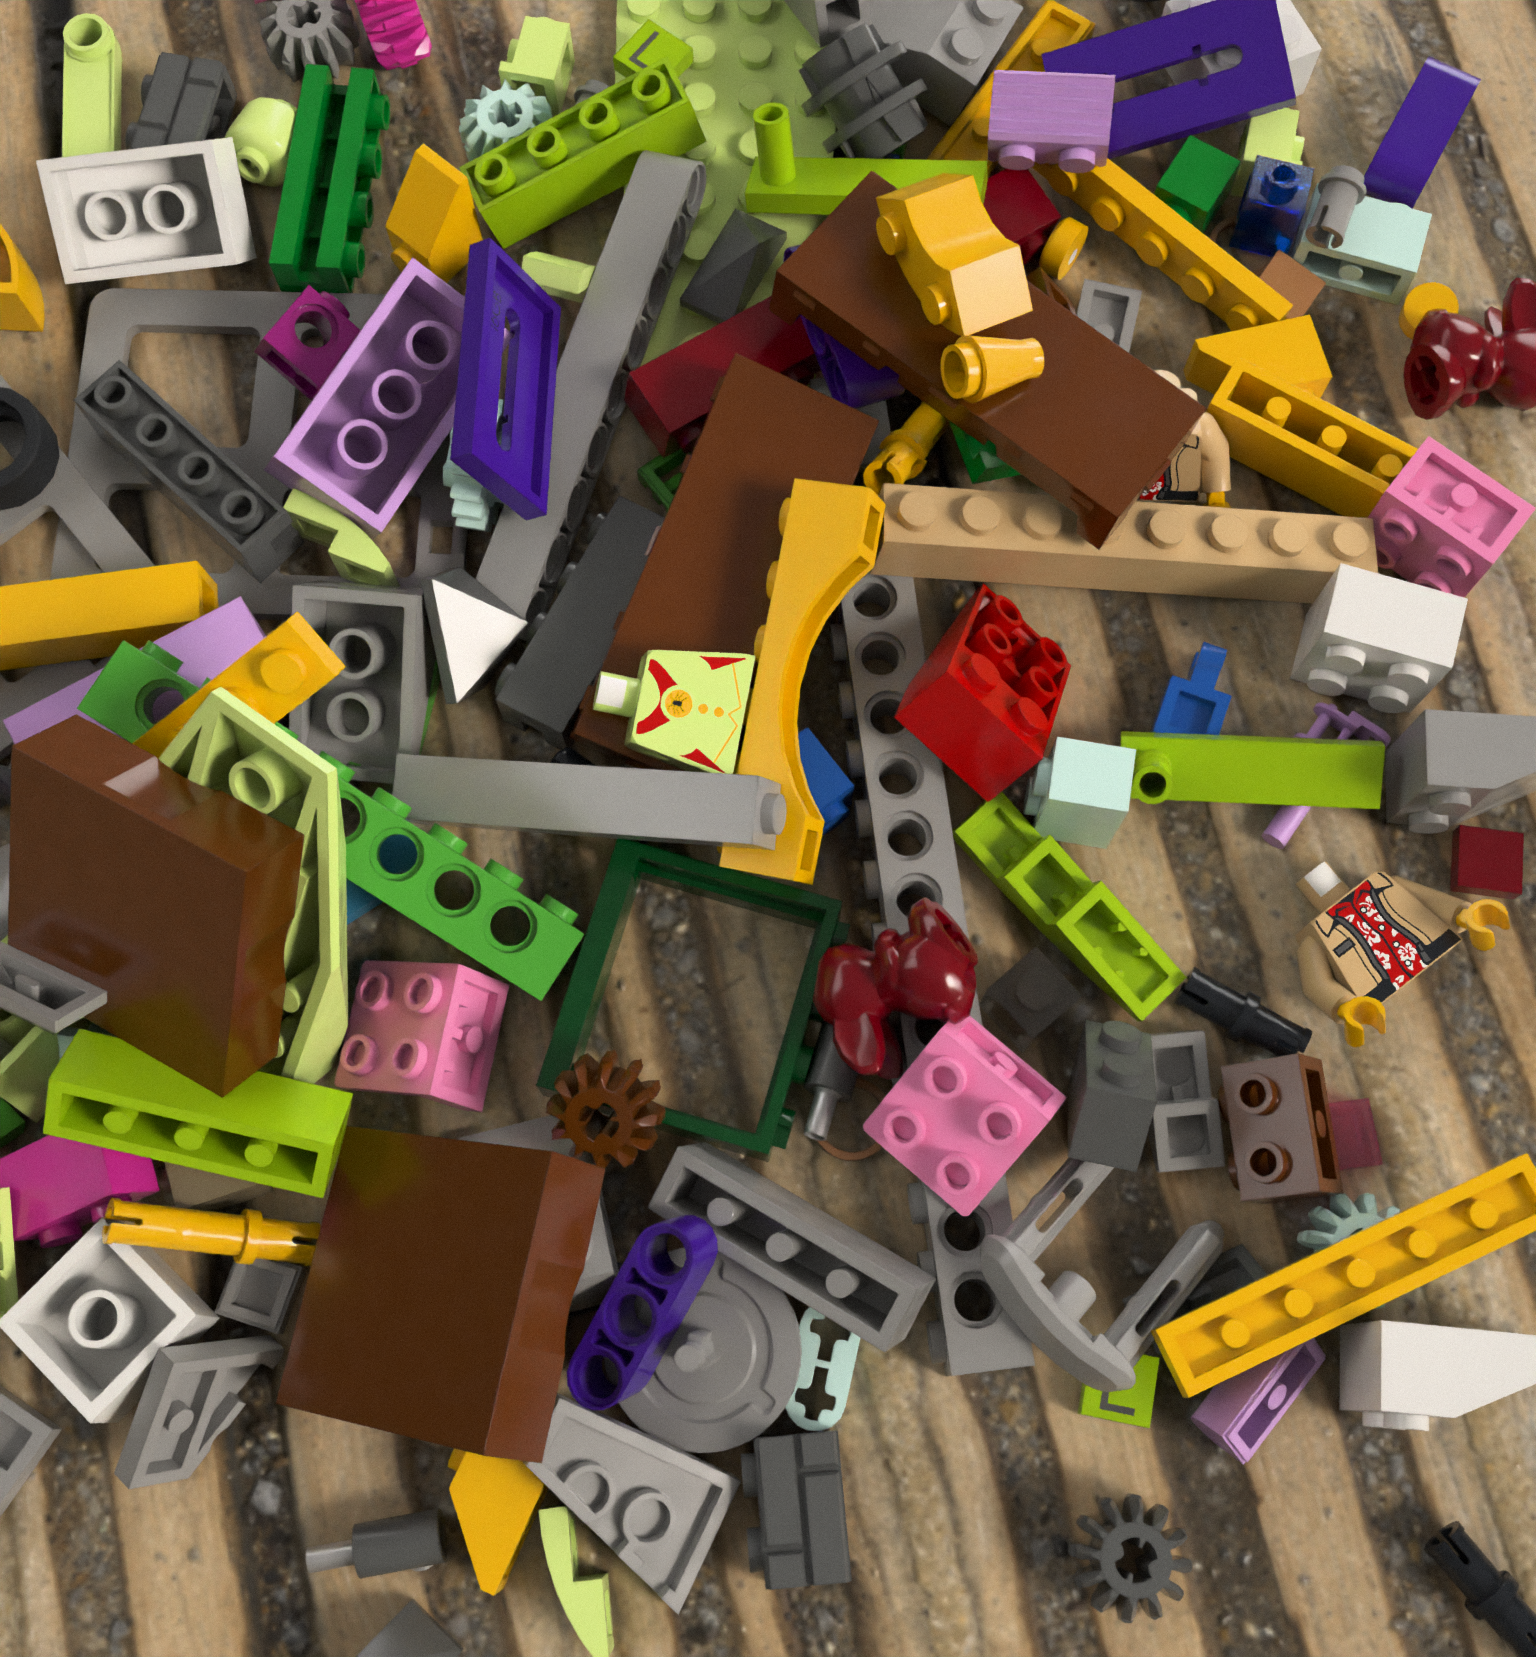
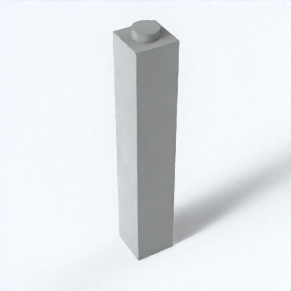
M397 754L392 792L394 797L412 808L406 820L418 824L434 825L436 823L440 826L762 850H775L776 835L782 833L787 814L785 798L780 794L781 784L757 775Z

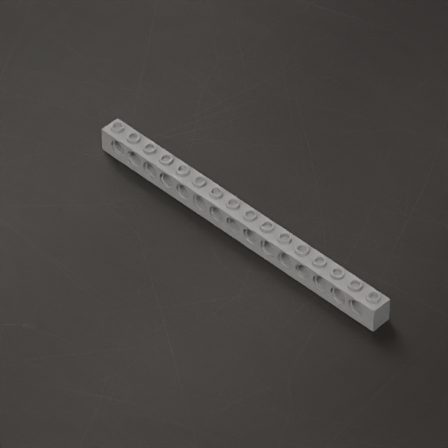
M825 378L809 379L810 388L832 398ZM886 401L857 408V410L878 419L879 423L853 483L855 486L866 487L863 479L865 468L878 456L881 451L879 449L880 443L891 432ZM869 571L847 592L836 607L839 623L830 624L829 633L833 661L844 660L847 681L837 683L841 719L852 718L855 740L846 741L849 777H861L864 798L862 800H854L856 830L858 838L869 837L872 860L862 862L865 894L867 900L878 898L881 922L871 923L873 952L877 936L888 928L896 929L900 935L909 931L908 917L897 906V900L907 894H917L940 904L957 922L969 940L942 761L904 726L898 733L883 734L877 731L871 723L874 719L881 716H895L909 683L926 661L913 577L873 575ZM871 602L880 605L885 610V613L877 617H867L860 614L856 607L860 604ZM872 659H883L888 661L894 667V670L886 675H875L870 673L864 667V664ZM898 774L907 778L913 788L905 794L896 795L887 792L879 781L887 775ZM897 834H909L920 842L922 850L912 856H902L891 849L888 840ZM976 987L970 1016L982 1025ZM892 1011L889 1021L891 1025L896 1024L897 1038L902 1051L904 1074L926 1045L918 1039L915 1032V1025L921 1019L913 1018L898 1011ZM900 1078L891 1079L893 1087ZM1004 1174L968 1216L975 1221L980 1234L977 1246L970 1251L955 1249L948 1243L944 1233L945 1222L948 1217L959 1213L917 1177L918 1182L907 1184V1193L912 1224L924 1223L928 1250L917 1252V1266L936 1277L930 1292L934 1293L937 1320L926 1322L932 1364L944 1363L945 1377L1035 1366L1031 1341L1007 1314L985 1280L981 1268V1242L988 1235L1001 1236L1013 1222L1006 1175ZM973 1282L982 1286L987 1292L990 1307L987 1315L981 1321H969L958 1313L954 1303V1296L960 1284Z

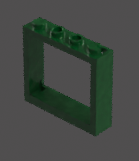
M617 839L536 1087L543 1096L549 1098L559 1094L555 1089L554 1081L563 1070L574 1071V1063L580 1056L584 1055L641 879L814 928V936L756 1132H748L665 1107L666 1114L662 1123L654 1126V1129L701 1143L707 1142L721 1149L769 1162L773 1146L786 1149L796 1111L785 1108L792 1082L803 1086L815 1049V1047L803 1044L810 1020L823 1022V1018L820 1016L813 1001L819 960L828 948L846 944L850 924L839 922L843 901L637 842ZM604 1102L598 1108L601 1113L611 1115L615 1111Z

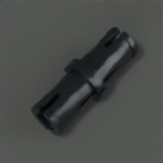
M1192 968L1187 976L1188 981L1182 984L1174 1004L1183 1006L1225 1029L1224 1036L1236 1043L1242 1038L1275 1057L1297 1054L1298 1051L1304 1053L1311 1039L1312 1030L1307 1027L1303 1028L1261 1005V997L1251 991H1248L1244 996L1200 972V969Z
M1459 1521L1452 1522L1440 1529L1439 1533L1457 1552L1458 1556L1445 1541L1439 1542L1435 1536L1426 1543L1424 1551L1436 1561L1467 1597L1464 1604L1467 1610L1477 1620L1485 1619L1516 1657H1536V1648L1526 1637L1527 1635L1536 1645V1614L1517 1593L1519 1583L1506 1570H1497L1464 1531L1465 1529Z

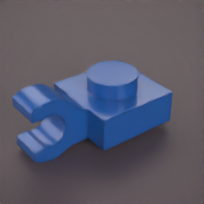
M1203 642L1200 651L1194 655L1187 680L1174 675L1170 677L1150 732L1219 735L1232 697L1229 694L1214 690L1227 649Z

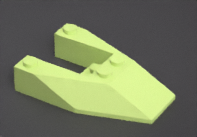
M219 687L207 696L158 759L188 780L214 790L223 791L304 834L295 915L287 933L284 949L286 989L278 1054L258 1071L314 1084L333 1068L348 1028L346 842L337 768L227 690Z

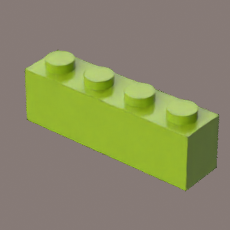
M78 1029L49 1077L43 1134L324 1198L341 1150L353 1093L256 1071L222 1098L120 1038Z

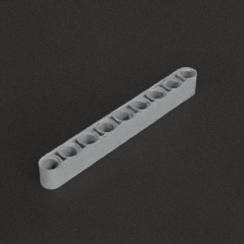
M644 150L640 154L557 367L547 515L526 521L504 504L479 568L476 580L528 622L518 639L526 641L527 633L536 616L542 611L547 613L625 408L626 402L624 397L628 375L631 371L639 368L702 204L706 187V168L701 161L650 150Z

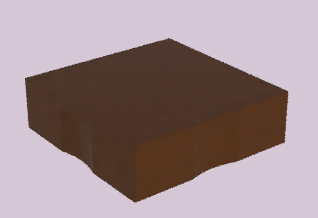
M76 714L12 746L8 945L106 990L107 1003L84 1016V1018L223 1098L278 1054L286 989L284 949L287 933L295 915L304 834L223 791L214 790L188 780L161 762L155 755Z
M347 1126L276 1404L483 1456L542 1463L565 1358V1335L569 1309L578 1281L584 1271L605 1168L548 1150Z

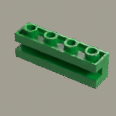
M306 64L269 258V265L281 292H303L310 285L318 293L322 291L327 293H353L355 278L361 279L364 275L365 249L361 242L364 228H371L373 223L374 202L370 192L372 179H379L382 171V150L378 142L380 131H387L390 124L389 97L387 94H381L374 69L351 67L348 85L334 84L329 66Z

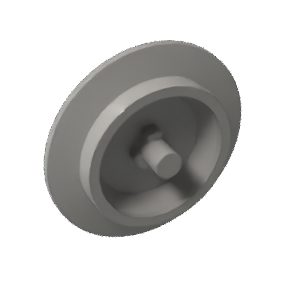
M685 1248L668 1252L670 1259L676 1265L684 1266L686 1260ZM718 1251L714 1265L651 1379L640 1392L619 1402L621 1408L646 1434L688 1452L713 1453L725 1451L747 1443L760 1435L778 1418L788 1404L794 1392L801 1367L802 1347L799 1324L785 1292ZM637 1295L634 1302L635 1313L644 1325L650 1327L652 1311L649 1304ZM604 1357L608 1380L611 1384L617 1386L618 1371L615 1364L609 1358Z

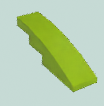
M1003 792L999 793L989 802L983 801L952 830L954 841L1000 891L1068 959L1137 1022H1142L1187 978L1102 881L1092 882L1051 835L1042 837Z

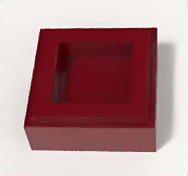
M1459 825L1452 831L1450 891L1512 900L1522 895L1524 833Z

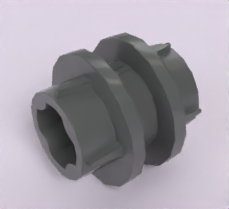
M864 23L847 32L802 64L803 68L799 70L812 95L801 106L804 113L809 117L826 108L838 129L837 132L822 143L828 154L841 147L847 158L882 159L887 154L892 153L926 130L925 127L928 125L915 99L927 90L925 83L921 78L905 88L902 87L891 64L901 58L907 51L901 41L886 47L873 24L868 26L867 23Z

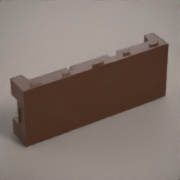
M871 171L776 270L769 311L790 326L802 315L878 371L888 366L899 374L897 383L981 444L985 445L988 440L996 445L998 458L1077 514L1076 534L1100 550L1125 519L1132 505L1144 490L1149 492L1170 466L1172 459L1187 442L1207 408L1028 281L1033 311L981 330L970 336L1017 340L1036 339L1044 353L1042 374L1038 378L1024 380L975 403H969L963 398L955 399L951 397L942 381L941 357L944 349L948 345L955 344L961 336L948 330L942 324L933 325L930 323L923 311L920 299L906 279L895 254H887L881 246L876 229V222L880 216L876 197L898 189Z
M735 353L723 377L718 379L710 401L713 402L691 455H686L679 471L682 473L677 490L661 527L656 526L644 554L648 558L625 611H620L612 628L615 630V634L593 685H588L578 708L581 711L569 736V739L608 756L613 754L626 760L625 764L635 768L685 771L624 746L629 717L593 710L600 671L637 678L641 657L648 650L754 655L755 637L759 627L762 624H766L771 600L768 598L766 591L768 571L771 564L779 560L783 536L779 531L780 509L785 498H791L794 478L853 485L879 423V420L738 353ZM756 660L754 661L749 688H754L758 668ZM743 724L737 752L742 750L746 726Z

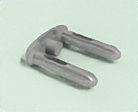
M1068 1158L1045 1186L1032 1197L1029 1204L1001 1236L988 1235L981 1242L980 1259L982 1273L1007 1314L1028 1339L1055 1364L1091 1388L1105 1392L1128 1390L1136 1383L1133 1367L1154 1341L1151 1330L1170 1321L1221 1255L1225 1236L1224 1230L1219 1223L1213 1220H1204L1201 1223L1190 1226L1139 1291L1127 1302L1124 1310L1104 1335L1100 1333L1093 1336L1079 1322L1096 1300V1293L1090 1283L1075 1272L1064 1271L1051 1287L1047 1289L1041 1282L1045 1274L1034 1263L1115 1168ZM1063 1192L1065 1200L1038 1230L1036 1228V1221L1059 1194ZM1161 1294V1301L1136 1331V1324Z

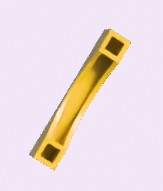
M794 478L791 498H785L779 514V531L783 536L779 560L771 564L767 575L766 591L768 598L771 600L767 622L759 627L755 637L754 656L758 663L754 688H749L743 725L746 726L742 750L737 752L733 774L757 775L780 783V794L784 796L786 801V822L782 833L776 835L775 850L716 846L718 853L721 854L719 867L813 885L825 821L810 793L800 759L797 727L800 688L811 650L828 617L847 592L874 568L886 504L870 487Z

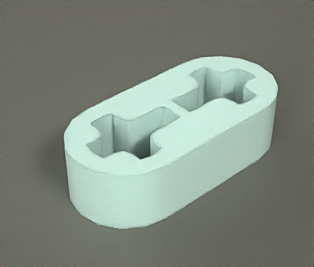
M811 1307L805 1310L799 1325L802 1347L801 1367L794 1392L785 1408L788 1416L797 1426L807 1431H823L832 1427L842 1417L846 1407L860 1337L849 1331L848 1340H836L834 1343L830 1362L817 1359L821 1339L818 1334L810 1332V1324L813 1319L823 1320L825 1316ZM815 1367L827 1369L824 1390L826 1394L835 1397V1404L832 1411L827 1409L821 1410L817 1420H809L804 1417L805 1406L795 1402V1393L797 1388L808 1389L810 1387Z

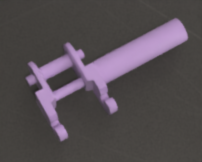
M1317 703L1313 711L1318 718L1308 733H1296L1293 737L1320 739L1330 725L1341 732L1337 739L1348 740L1352 735L1361 740H1368L1369 737H1373L1376 739L1375 741H1382L1385 748H1387L1391 741L1390 736L1382 728L1355 711L1346 716L1338 711L1337 706L1332 703L1329 705ZM1281 805L1262 833L1263 839L1273 847L1283 849L1312 806Z

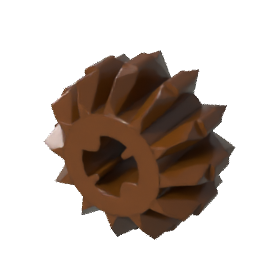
M615 1049L607 1051L601 1058L600 1064L589 1053L580 1056L574 1063V1071L563 1070L554 1081L555 1089L559 1094L553 1095L547 1102L546 1113L560 1119V1121L551 1130V1140L571 1139L574 1144L569 1152L570 1157L579 1159L586 1151L592 1154L594 1165L602 1168L607 1167L612 1156L624 1168L633 1164L638 1155L637 1149L646 1151L652 1148L658 1138L654 1126L660 1125L665 1118V1107L652 1101L661 1090L660 1080L641 1082L637 1077L643 1069L642 1059L632 1061L627 1069L621 1068ZM603 1102L615 1110L609 1117L603 1115L598 1110Z

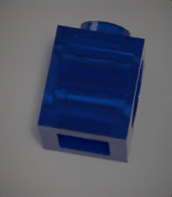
M1257 155L1238 205L1229 247L1273 257L1279 249L1288 254L1305 213L1315 168Z

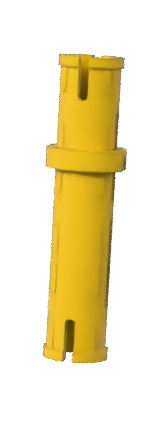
M922 401L921 405L903 424L902 428L890 432L880 443V453L865 468L863 474L865 486L870 487L879 496L883 483L904 484L906 480L916 477L926 466L927 460L924 459L928 456L929 451L950 426L948 419Z
M111 1198L107 1205L104 1219L133 1222L134 1225L110 1223V1226L104 1225L102 1228V1243L233 1256L234 1262L238 1264L250 1265L257 1258L311 1266L316 1246L295 1244L292 1240L311 1242L312 1239L318 1240L321 1225L318 1222L312 1221L306 1223L263 1218L260 1210L244 1209L241 1215Z

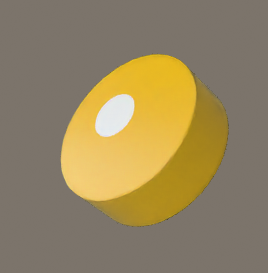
M1072 217L1064 218L1059 222L1050 235L1039 260V266L1046 274L1061 280L1068 273L1086 241L1088 226Z

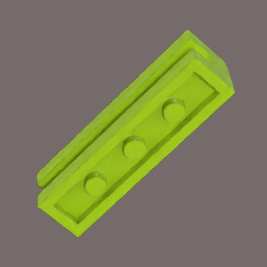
M666 56L464 164L459 169L468 178L471 194L480 214L502 248L505 249L628 184L636 162L644 150L679 157L707 141L692 104Z

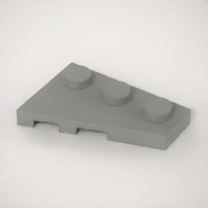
M559 1393L556 1395L542 1463L523 1461L567 1507L587 1524L619 1558L637 1573L679 1615L741 1483L740 1479L727 1470L596 1410L585 1408L578 1402Z

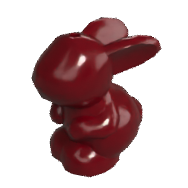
M1515 278L1510 283L1503 299L1502 311L1491 306L1484 312L1485 328L1466 316L1448 312L1446 309L1437 308L1425 313L1415 329L1403 373L1407 399L1416 416L1425 420L1438 418L1450 409L1454 402L1462 409L1471 407L1479 399V393L1484 390L1499 403L1512 409L1526 411L1536 406V283L1527 278Z
M926 897L912 905L907 918L909 931L900 935L896 929L888 928L877 936L874 952L846 943L828 948L819 960L813 995L814 1004L820 1016L833 1026V1043L840 1058L855 1072L862 1075L877 1074L887 1080L902 1077L904 1070L902 1051L889 1021L892 1011H898L916 1019H939L946 1023L949 1021L952 1024L961 1023L970 1016L976 990L974 967L978 964L977 954L951 915L940 904L932 902Z

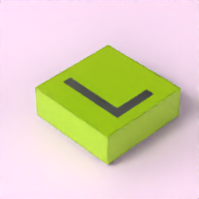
M648 19L613 56L614 70L627 78L667 56L679 78L694 62L693 48Z
M1143 1354L1133 1367L1136 1383L1128 1390L1105 1392L1082 1383L1077 1414L1142 1428H1150L1160 1358Z

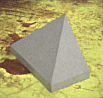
M0 941L1 1009L54 1035L107 1003L106 990Z

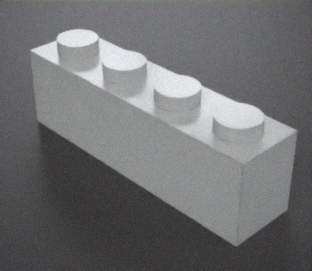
M707 1142L677 1147L647 1207L666 1220L680 1215H694L704 1219L713 1228L717 1237L719 1252L883 1352L888 1351L906 1339L936 1280V1277Z

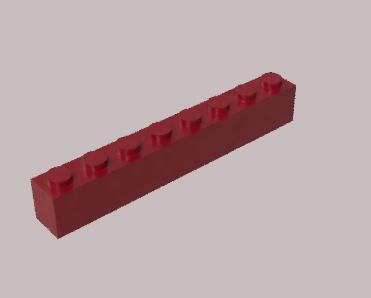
M1006 168L988 178L983 205L992 223L1002 235L1020 246L1023 265H1026L1041 256L1048 238L1061 215L1028 169L1012 170ZM770 296L629 373L624 401L663 458L679 449H682L684 453L692 452L713 402L710 401L718 379L723 377L735 353L806 386L809 384V379H813L814 374L821 371L801 316L790 326L769 311Z

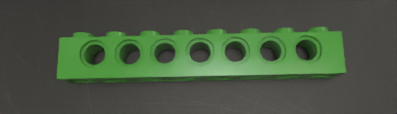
M123 640L77 709L130 743H133L157 723L153 716V705L161 694L167 691H178L184 700H187L211 679L206 677L202 685L197 687L177 674L184 662L155 643L148 640L142 650H139ZM275 723L276 726L297 740L299 735L280 723ZM321 751L319 756L337 768L340 799L352 801L360 813L358 828L354 833L345 837L346 879L542 1001L584 936L582 931L572 926L579 914L548 894H545L540 904L536 903L517 890L523 882V878L491 858L485 868H481L461 855L468 843L434 823L428 833L406 820V817L412 810L410 806L380 787L377 788L372 797L368 796L349 783L356 773L355 771L324 751ZM398 834L407 836L414 842L417 848L416 863L405 873L390 872L380 861L379 852L381 845L390 836ZM451 870L465 873L474 885V895L467 905L456 909L448 908L441 904L435 894V885L438 878L443 873ZM503 907H518L528 916L529 929L526 935L518 942L504 943L492 934L490 928L491 919Z

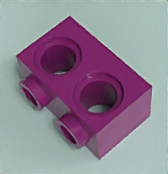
M308 285L263 337L254 352L312 401L356 338L360 329L348 319L350 317L348 310L337 298L325 291L319 294ZM298 323H309L315 326L323 337V346L312 348L304 345L295 333V325Z

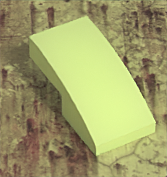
M537 251L524 255L522 269L548 295L580 303L583 302L596 268L593 265Z
M295 488L292 489L283 506L293 521L291 523L292 527L300 533L302 538L329 548L327 552L342 578L359 584L400 587L390 563L379 547L363 530L336 509Z
M565 1504L545 1506L538 1510L541 1536L548 1568L566 1616L593 1657H609L614 1649L608 1573L580 1576L575 1513Z

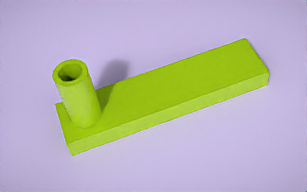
M773 102L763 104L753 112L758 156H755L744 192L747 213L830 215L871 171L878 174L897 189L942 173L973 175L982 204L984 203L988 182L987 161L794 157L788 108L781 103Z
M1121 731L1120 747L1136 749L1130 799H1139L1147 804H1158L1165 800L1380 809L1385 745L1382 741Z

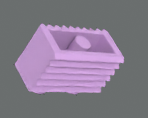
M994 70L988 129V160L993 162L999 160V164L1002 167L1012 170L1029 169L1034 166V162L1039 164L1047 162L1052 165L1058 163L1060 169L1071 173L1089 172L1094 169V165L1098 167L1106 166L1116 75Z

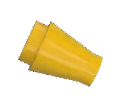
M963 335L958 338L955 344L948 345L941 357V377L945 389L951 397L955 399L963 398L969 403L978 402L1024 380L1038 378L1044 368V353L1040 343L1034 338L1017 340Z

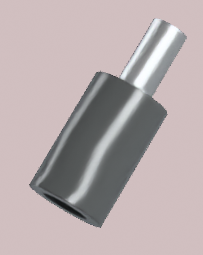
M824 1019L804 1083V1088L814 1095L804 1135L819 1141H825L827 1138L836 1103L851 1101L859 1074L840 1058L833 1043V1026Z
M440 1508L354 1524L351 1540L306 1549L308 1572L314 1573L355 1565L357 1575L362 1579L409 1569L423 1571L435 1564L445 1563L447 1561L448 1548L442 1511Z

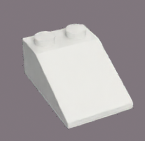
M232 137L36 160L65 284L237 265L257 258Z
M1384 1320L1340 1326L1339 1410L1362 1412V1426L1429 1431V1417L1456 1418L1536 1384V1335Z

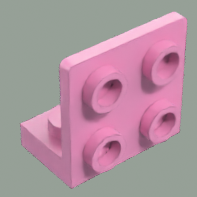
M1428 436L1386 489L1368 518H1373L1377 566L1384 569H1392L1410 583L1465 598L1495 563L1536 508Z
M365 961L362 964L348 1028L334 1081L335 1086L345 1090L420 1096L460 1110L482 1112L509 984L457 963Z
M968 1016L958 1024H952L948 1021L936 1033L865 1121L863 1129L960 1215L969 1216L1051 1120L1067 1097L975 1019Z

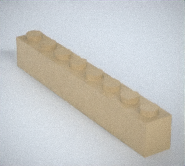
M883 483L879 497L886 504L874 568L870 570V574L1313 604L1340 563L1378 573L1373 518L1136 501L1122 523L1101 549L1098 550L1076 534L1078 515L1051 495Z

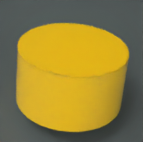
M1436 282L1423 283L1412 289L1407 295L1399 313V325L1403 333L1413 340L1417 325L1429 310L1440 308L1458 314L1459 304L1454 292L1447 286Z

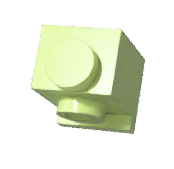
M525 16L519 39H511L508 47L507 62L501 61L498 69L501 86L505 79L512 87V90H517L524 84L529 83L535 96L546 97L554 116L562 111L575 63L570 24L555 21L548 17L536 18Z
M1283 108L1247 120L1240 138L1237 159L1241 163L1232 184L1230 195L1287 205L1303 161H1300L1305 138L1296 136L1300 111Z

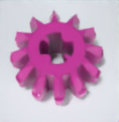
M355 0L377 61L386 70L398 67L404 69L418 64L417 61L430 56L432 45L416 0Z

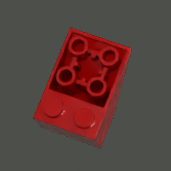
M983 583L977 588L909 683L894 718L982 798L989 802L1043 759L1072 665L1067 662L1063 650L1057 643L1048 637L1038 635L1023 620L1019 609L1011 600L1005 596L996 595Z

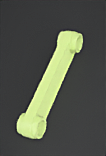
M80 14L70 19L63 31L62 157L121 150L123 61L121 47L112 28L101 17L95 14Z

